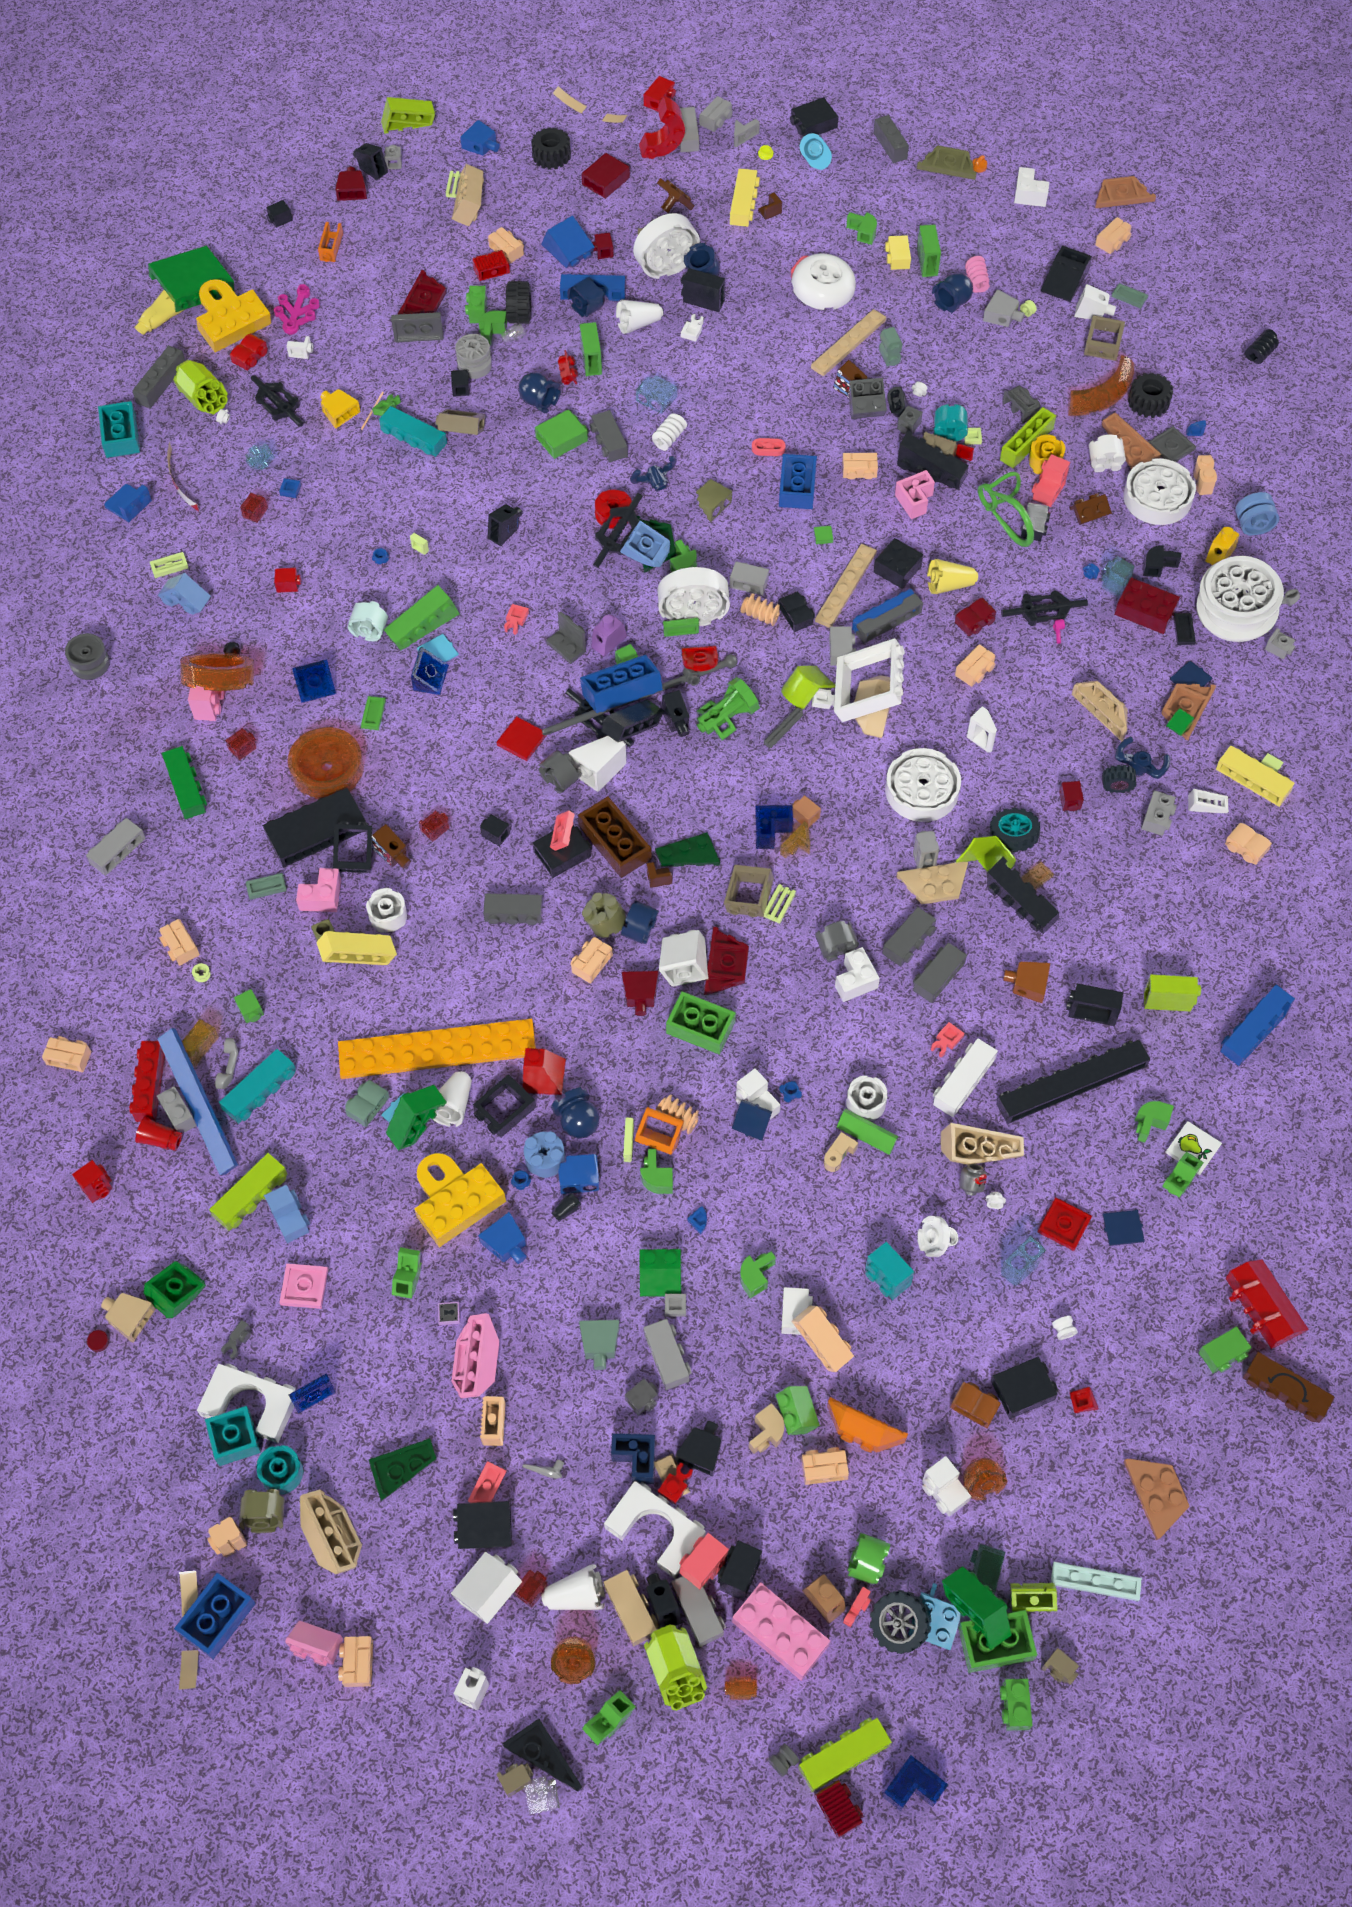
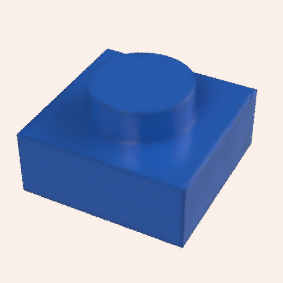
M284 478L279 490L280 496L297 498L301 482Z

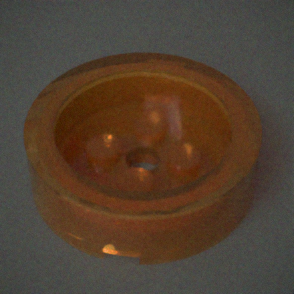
M224 652L186 655L180 659V682L190 688H196L197 685L209 691L244 689L246 684L251 686L254 684V660L248 656Z
M321 727L304 733L293 743L288 754V767L294 785L301 793L315 799L327 797L345 788H348L351 792L364 772V762L358 742L348 732L334 727ZM325 764L332 766L329 770H323L322 767Z

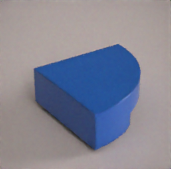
M1206 420L1191 424L1186 429V435L1203 436Z
M702 1206L687 1218V1221L700 1235L704 1232L707 1225L706 1211Z

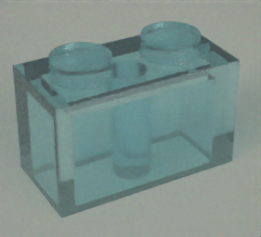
M1116 556L1113 561L1110 560L1105 566L1106 573L1102 578V588L1120 598L1133 575L1135 566Z

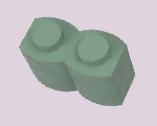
M895 327L883 329L880 334L882 342L879 345V352L886 366H895L901 361L900 352L903 344Z
M371 1080L362 1083L357 1090L358 1094L354 1098H350L345 1105L346 1115L364 1127L370 1124L389 1099L388 1091Z

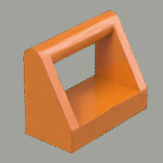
M647 1107L634 1141L672 1155L678 1146L684 1121ZM649 1116L677 1126L673 1138L646 1128Z

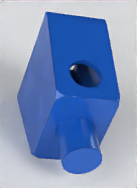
M477 120L460 137L462 149L482 156L489 150L497 152L500 144L496 142L495 131L480 120Z
M510 1212L478 1235L480 1243L502 1262L512 1257L517 1264H520L527 1257L521 1250L526 1246L525 1238Z

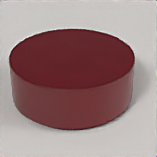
M95 1330L88 1335L87 1345L92 1351L101 1352L108 1347L109 1338L104 1331Z

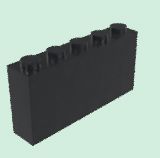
M345 788L327 797H322L309 805H304L293 812H288L275 820H270L262 826L266 837L284 868L333 846L334 824H338L339 821H346L350 825H357L358 822H366L349 789ZM339 831L338 843L362 832Z

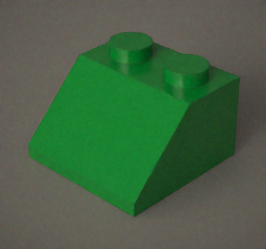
M639 1249L640 1297H664L665 1294H681V1249Z

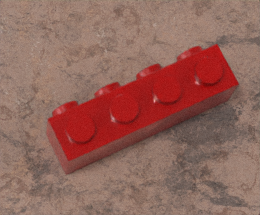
M141 1041V1046L137 1049L138 1066H135L134 1069L136 1082L132 1085V1095L134 1097L133 1102H130L129 1112L133 1115L136 1122H141L145 1116L155 1122L157 1119L159 1104L157 1095L160 1094L165 1058L159 1041Z

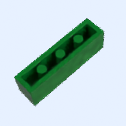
M183 746L162 752L184 819L206 813L204 806H207L204 795L200 796L199 794L202 788L199 780L195 781L194 777H197L194 766L190 767L189 765L192 762L189 752L185 753Z

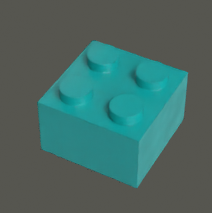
M887 1241L867 1257L865 1274L871 1282L875 1281L880 1286L879 1290L885 1297L889 1296L894 1300L911 1286L914 1275L913 1269Z
M247 1406L205 1419L214 1459L219 1466L261 1453L252 1415Z

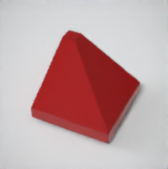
M958 444L956 457L972 461L974 448Z
M1090 1387L1069 1392L1074 1413L1099 1409Z

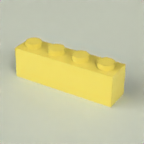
M738 169L730 211V225L749 227V221H753L752 210H755L756 203L754 198L757 199L758 193L756 187H759L760 177H757V170Z
M1233 746L1227 749L1216 767V770L1279 807L1290 794L1295 784L1288 777L1282 776L1272 768L1265 766L1257 759L1248 756Z
M326 931L316 942L323 962L388 965L397 955L391 936Z

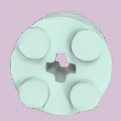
M377 602L356 603L348 622V630L357 638L362 636L367 641H378L383 634L388 615L379 607L380 605Z

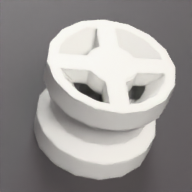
M1071 1316L1061 1317L1052 1323L1053 1328L1058 1332L1057 1337L1059 1340L1073 1337L1078 1333L1076 1327H1073Z

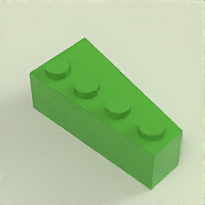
M437 585L388 625L384 631L401 651L460 613L450 597Z

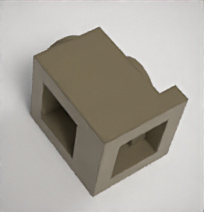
M1059 1648L1055 1650L1041 1668L1044 1672L1048 1668L1051 1671L1050 1675L1056 1681H1063L1065 1684L1068 1683L1070 1685L1079 1675L1075 1672L1079 1665Z
M517 1763L513 1764L505 1770L506 1774L503 1776L501 1772L496 1774L508 1798L531 1785L530 1777L534 1776L528 1763L519 1766Z

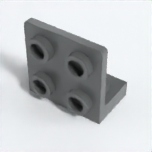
M560 611L558 613L559 630L546 640V644L572 664L586 652L585 630L580 625H576L570 616Z

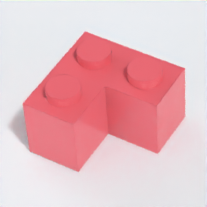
M1052 454L1048 460L1044 461L1039 483H1035L1032 489V493H1034L1033 500L1052 507L1066 484L1070 466L1069 461Z
M709 1533L704 1538L702 1536L699 1537L693 1545L695 1549L690 1555L686 1553L679 1562L681 1565L679 1573L699 1590L709 1578L713 1580L720 1572L722 1565L726 1564L729 1551L726 1546Z

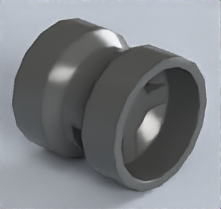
M785 1743L779 1748L777 1754H772L768 1758L770 1765L781 1777L788 1773V1769L791 1766H795L800 1761L797 1755Z

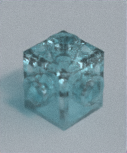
M266 443L259 446L253 445L247 449L249 452L245 454L248 466L254 470L265 469L269 466L268 462L275 458Z

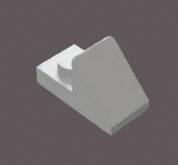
M757 119L746 125H742L738 120H735V147L759 134L760 122Z

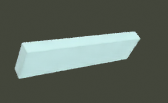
M1053 1562L1051 1583H1055V1586L1134 1601L1140 1600L1142 1578Z

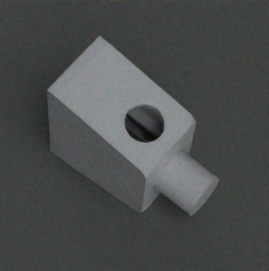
M997 289L984 311L983 321L1009 327L1012 320L1022 322L1025 313L1018 311L1019 301Z

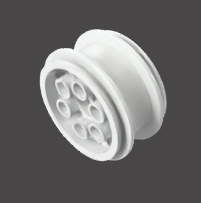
M1234 556L1223 559L1212 565L1202 577L1200 593L1196 604L1198 617L1211 633L1227 641L1244 642L1261 637L1272 629L1278 619L1284 596L1281 579L1268 564L1257 558Z

